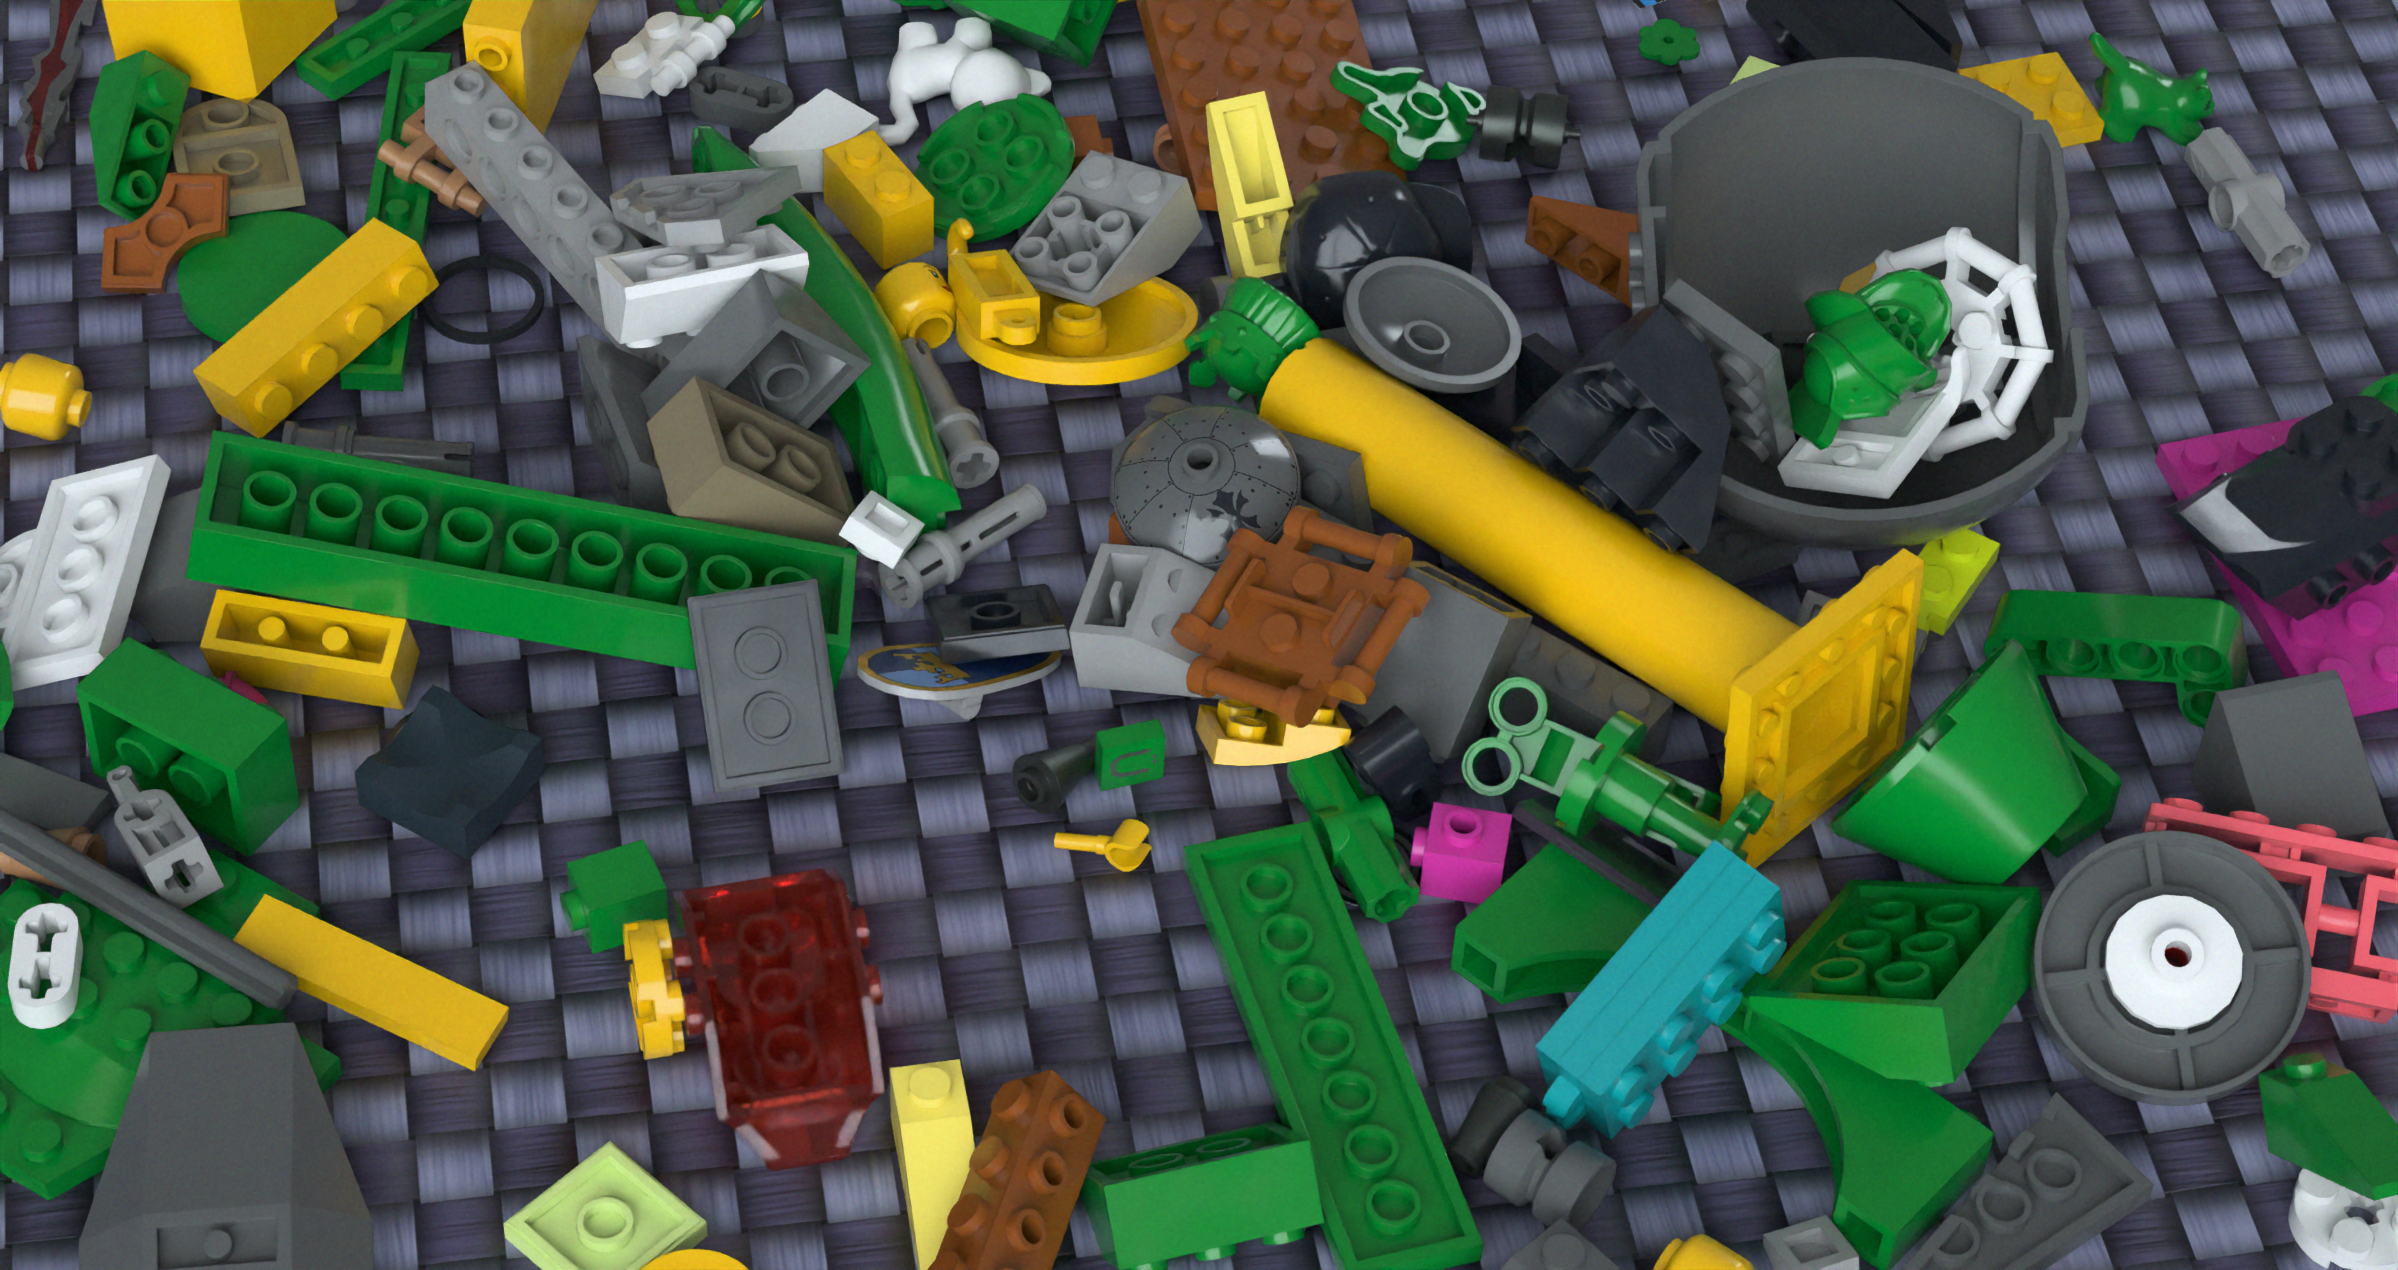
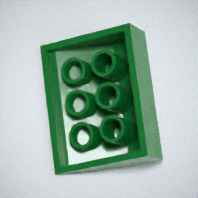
M1851 879L1748 995L1750 1008L1888 1079L1915 1080L1918 1085L1924 1087H1938L1954 1083L2031 985V949L2034 934L2043 912L2040 888Z

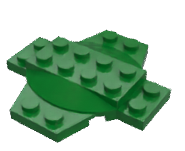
M215 849L207 853L224 887L181 910L231 940L235 938L264 894L321 920L319 906ZM182 872L176 874L184 887L190 886ZM18 878L0 896V1172L46 1200L51 1201L104 1170L150 1033L288 1023L286 1008L277 1010L276 1008L264 1006L68 890L58 899L23 878ZM148 885L142 887L143 889L154 894ZM46 903L62 904L70 908L77 916L83 943L77 1004L73 1014L63 1023L45 1029L30 1028L20 1023L14 1015L8 990L15 926L25 911L36 905ZM56 933L46 934L45 941L40 943L41 952H51L52 938ZM41 979L39 994L33 999L45 998L47 990L52 988L50 979ZM299 1035L321 1092L324 1094L342 1075L340 1057Z

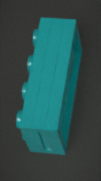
M1714 839L1536 1044L1535 1048L1548 1090L1542 1101V1104L1547 1107L1546 1116L1566 1130L1572 1128L1583 1118L1610 1140L1616 1136L1624 1125L1628 1129L1638 1125L1654 1103L1655 1096L1652 1094L1653 1091L1668 1074L1672 1077H1677L1689 1066L1698 1052L1699 1044L1696 1041L1712 1023L1717 1026L1724 1024L1738 1008L1743 998V993L1740 990L1756 971L1761 975L1769 972L1784 953L1787 942L1784 941L1786 931L1780 888Z

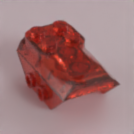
M834 867L671 892L680 937L671 938L676 979L689 977L692 994L682 995L688 1037L701 1035L718 1120L739 1132L759 1154L767 1168L772 1171L845 1159L850 1154L855 1134L866 1111L885 1092L873 1007L883 1004V994L877 964L865 965L861 949L869 948L870 946L864 908H851L846 882Z

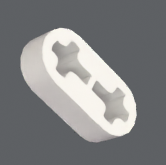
M46 903L36 905L25 911L15 926L8 990L14 1015L20 1023L30 1028L45 1029L63 1023L73 1014L77 1004L83 943L77 916L70 908L62 904ZM56 933L52 938L51 952H41L40 943L45 941L46 934ZM41 979H50L52 988L47 990L45 998L33 999L39 994Z

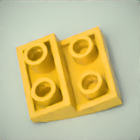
M1220 699L1218 706L1199 704L1195 727L1214 764L1235 766L1269 765L1309 758L1345 744L1350 740L1352 730L1337 707L1334 710L1321 705L1306 727L1297 728L1282 723L1276 713L1264 709L1263 712H1258L1257 707L1232 699Z

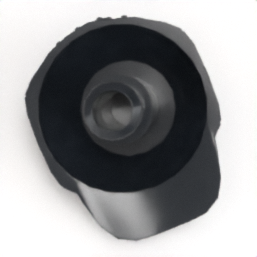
M1387 171L1350 172L1315 180L1308 184L1299 195L1285 224L1279 256V266L1283 282L1287 286L1292 300L1309 315L1319 328V331L1346 327L1343 315V301L1349 284L1362 268L1375 261L1392 257H1419L1439 261L1471 274L1473 245L1467 208L1456 194L1442 187L1417 182H1404L1396 174Z

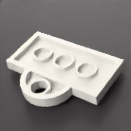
M158 454L52 480L37 528L16 536L0 547V641L3 642L9 656L13 691L87 675L121 644L171 473V469Z

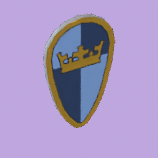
M934 643L885 646L869 650L858 657L857 676L867 685L885 693L906 698L934 700L963 719L969 720L978 714L983 695L1020 686L1048 675L1060 665L1061 652L1057 650L942 664Z

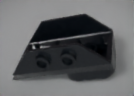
M2370 396L2344 398L2294 424L2289 430L2285 444L2264 452L2257 459L2232 473L2226 472L2217 476L2206 487L2163 509L2267 604L2298 621L2322 608L2330 610L2339 605L2348 594L2367 584L2374 586L2384 581L2398 564V415L2378 399Z

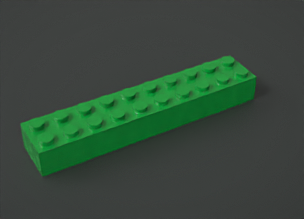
M213 430L192 531L185 579L695 670L685 598L817 579L833 692L835 693L850 647L857 549Z

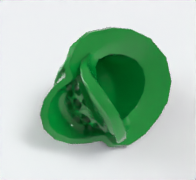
M1906 268L1886 273L1854 294L1840 290L1818 291L1804 302L1816 333L1803 346L1806 355L1803 363V378L1787 394L1793 423L1792 430L1819 450L1826 449L1831 445L1841 421L1888 416L1892 409L1901 405L1902 400L1900 396L1907 391L1917 393L1934 386L1938 372L1937 368L1929 361L1938 352L1951 329L1952 302L1939 278L1915 268Z

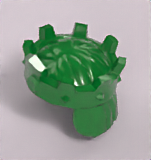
M1252 276L1239 277L1236 282L1228 286L1224 303L1220 310L1214 312L1204 325H1201L1198 330L1184 340L1187 351L1191 353L1200 348L1204 355L1199 361L1194 360L1188 365L1189 383L1193 386L1209 388L1216 382L1215 377L1219 375L1231 386L1227 396L1237 403L1241 404L1247 395L1258 397L1256 410L1259 412L1261 400L1268 383L1283 360L1295 349H1304L1306 342L1317 337L1323 338L1322 333L1309 315L1285 293L1260 278Z

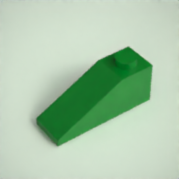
M2301 1053L2286 1057L2283 1060V1067L2258 1073L2269 1153L2373 1201L2398 1195V1124L2355 1072L2327 1061L2323 1054Z

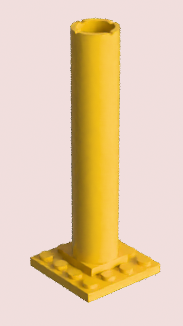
M1317 337L1306 342L1304 349H1295L1283 360L1271 377L1261 400L1259 416L1272 423L1277 429L1361 453L1368 498L1372 510L1725 734L1724 778L1720 786V793L1722 795L1720 822L1725 824L1741 800L1754 788L1774 801L1773 807L1759 831L1755 835L1748 833L1740 847L1748 852L1745 862L1752 868L1756 869L1868 778L1895 750L1898 751L1904 744L1925 560L1903 548L1883 565H1876L1869 569L1860 583L1839 599L1834 598L1828 601L1819 614L1801 628L1677 551L1673 554L1665 552L1642 529L1611 510L1606 512L1600 509L1582 492L1551 473L1540 469L1530 460L1331 338Z

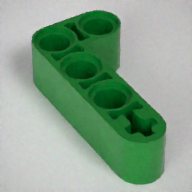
M2028 589L2010 590L2004 593L1997 602L1983 649L1986 659H1988L2008 640L2015 638L2024 646L2036 675L2175 683L2179 708L2183 717L2191 724L2201 728L2206 727L2216 692L2245 687L2249 671L2243 623L2240 614L2231 605L2209 598Z

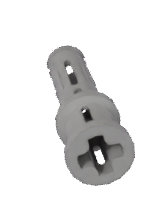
M913 337L901 341L924 391L955 486L968 489L987 482L998 469L1000 459L994 446L987 441H983L980 436L981 425L976 414L969 408L959 404L950 384L936 363L928 343L923 338L918 337L916 344Z
M1030 483L1021 484L1013 492L976 512L973 516L946 532L930 530L919 537L917 546L907 551L893 569L879 562L877 567L878 578L886 595L896 605L909 609L920 603L923 593L939 583L948 585L960 578L965 563L1000 544L1003 540L1032 522L1045 517L1047 506L1041 492Z

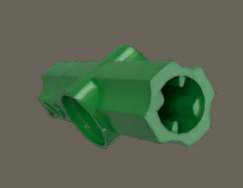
M1339 747L1309 758L1288 762L1287 777L1310 817L1330 868L1338 867L1365 917L1377 919L1380 924L1402 918L1406 910L1418 903L1419 886L1395 846L1393 824L1388 809L1381 797L1377 794L1366 795Z

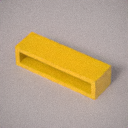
M373 217L197 366L193 373L218 414L254 437L261 439L439 286V283L418 243Z

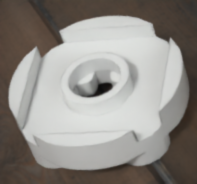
M2303 1168L2299 1173L2293 1190L2288 1221L2296 1242L2306 1255L2326 1269H2328L2330 1262H2333L2342 1268L2351 1270H2398V1195L2373 1201ZM2350 1207L2366 1209L2374 1215L2373 1224L2367 1225L2363 1218H2350L2346 1213Z

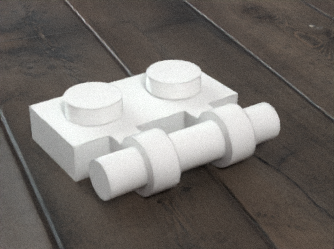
M662 12L652 16L646 21L645 27L627 44L617 48L612 53L611 59L593 74L600 94L644 99L652 90L660 96H667L674 88H684L696 77L697 67L704 60H713L726 48V39L735 32V25L725 15H719L711 23H704L703 17L677 15L674 12Z

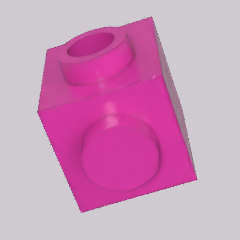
M1434 802L1429 828L1416 826L1410 866L1422 867L1419 894L1481 904L1502 885L1512 814Z

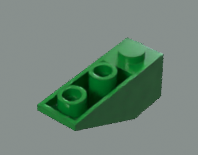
M146 49L102 66L89 114L99 205L129 222H133L147 213L161 194L191 80L189 75Z

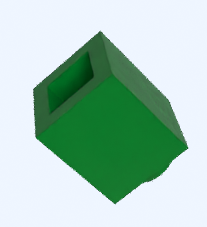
M644 839L566 863L569 891L560 893L562 911L571 932L582 930L592 954L624 945L623 923L651 919L652 921L667 919L669 925L667 887Z

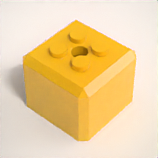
M102 0L116 61L146 49L191 77L189 87L247 104L258 96L338 18L334 0Z

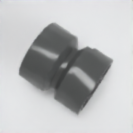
M1527 1109L1511 1123L1499 1139L1486 1165L1483 1182L1487 1188L1515 1206H1524L1529 1202L1532 1203L1534 1218L1546 1226L1550 1227L1560 1218H1563L1580 1232L1592 1219L1610 1190L1617 1164L1614 1159L1584 1140H1576L1569 1144L1568 1133L1564 1127L1535 1109Z

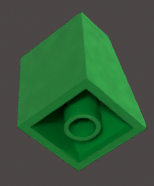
M1118 0L942 1L963 18L978 17L989 22L992 33L1087 70Z

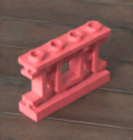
M2166 798L2162 804L2151 803L2143 819V833L2170 830L2205 835L2229 844L2247 854L2263 866L2276 880L2304 885L2300 918L2307 934L2311 958L2313 957L2317 930L2352 936L2346 973L2312 966L2307 1009L2386 1024L2397 1012L2398 960L2370 955L2369 952L2377 901L2398 904V841L2382 837H2367L2363 839V843L2336 838L2337 832L2335 830L2315 824H2300L2296 826V830L2269 825L2270 819L2268 817L2249 811H2232L2229 813V817L2202 812L2203 806L2200 803L2183 798ZM2327 868L2367 875L2360 884L2356 910L2321 903ZM2166 959L2170 965L2179 967L2176 962Z

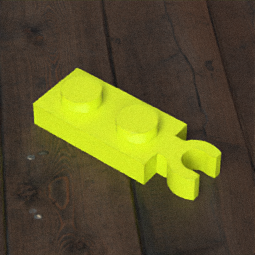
M1969 529L1942 539L1927 542L1918 555L1925 562L1917 623L1918 629L1927 631V637L1929 630L1944 636L1996 562L2000 543Z

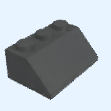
M760 268L650 383L640 396L650 420L696 375L808 429L871 365L868 355L807 292Z
M590 335L577 337L585 425L617 504L676 516L667 503L668 495L659 466L654 459V448L646 425L649 418L640 396L657 377L653 365Z

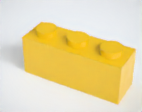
M220 589L216 591L200 644V649L214 677H225L227 671H236L239 679L255 687L404 710L420 655L409 623L404 618Z

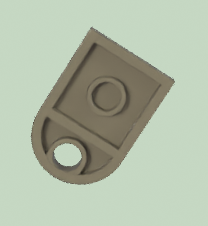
M225 97L200 103L181 114L172 147L176 173H227L231 179L229 216L263 211H283L289 207L306 205L303 183L288 121L279 108L260 99L254 98L247 104Z

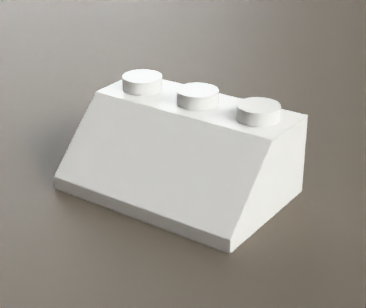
M773 223L757 226L753 230L737 234L730 239L731 245L728 248L711 253H695L693 245L667 247L663 244L595 257L605 329L619 344L626 343V346L630 348L652 347L663 341L662 336L685 331L689 336H696L760 268L804 291L809 267L808 252Z

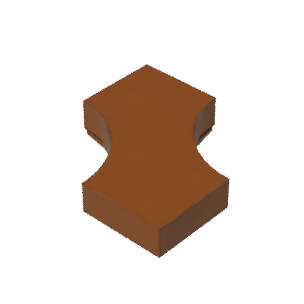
M167 172L161 194L147 213L127 225L104 229L101 288L105 293L165 294L170 273L185 252L206 240L228 237L231 187L229 175L227 173Z

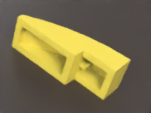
M1265 91L1208 103L1206 105L1212 175L1232 278L1235 282L1239 277L1245 276L1257 277L1264 281L1281 278L1279 266L1280 244L1285 224L1289 217L1288 210L1294 204Z

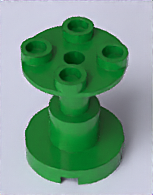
M1623 710L1615 713L1595 737V740L1604 745H1600L1589 760L1582 757L1569 779L1555 811L1554 817L1558 819L1555 825L1581 839L1604 815L1641 838L1652 828L1699 857L1715 839L1745 862L1748 852L1740 847L1748 833L1755 835L1768 817L1774 801L1754 788L1741 800L1725 824L1719 822L1672 794L1676 782L1675 779L1637 757L1645 739L1646 724Z

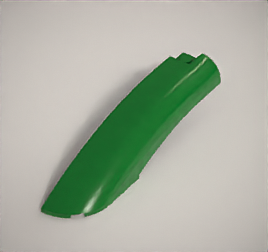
M711 125L697 126L698 128H693L691 164L694 174L763 168ZM792 195L782 202V209L780 211L759 218L756 221L757 226L774 223L808 252L809 267L804 291L870 359L871 365L842 393L826 412L842 436L861 477L866 496L873 490L925 524L915 543L910 547L909 550L917 546V541L923 534L930 530L946 529L945 512L961 509L960 499L928 402L907 351L875 295L834 239Z

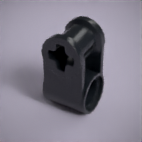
M1393 705L1342 745L1346 755L1358 770L1359 776L1377 792L1382 791L1391 811L1402 822H1410L1425 815L1433 808V803L1438 802L1441 798L1444 782L1429 754L1431 751L1430 746L1415 724L1398 706Z

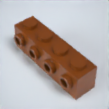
M1052 1069L1002 1084L991 1103L992 1113L980 1144L970 1157L969 1173L959 1199L948 1215V1228L936 1259L928 1270H1052L1106 1118Z

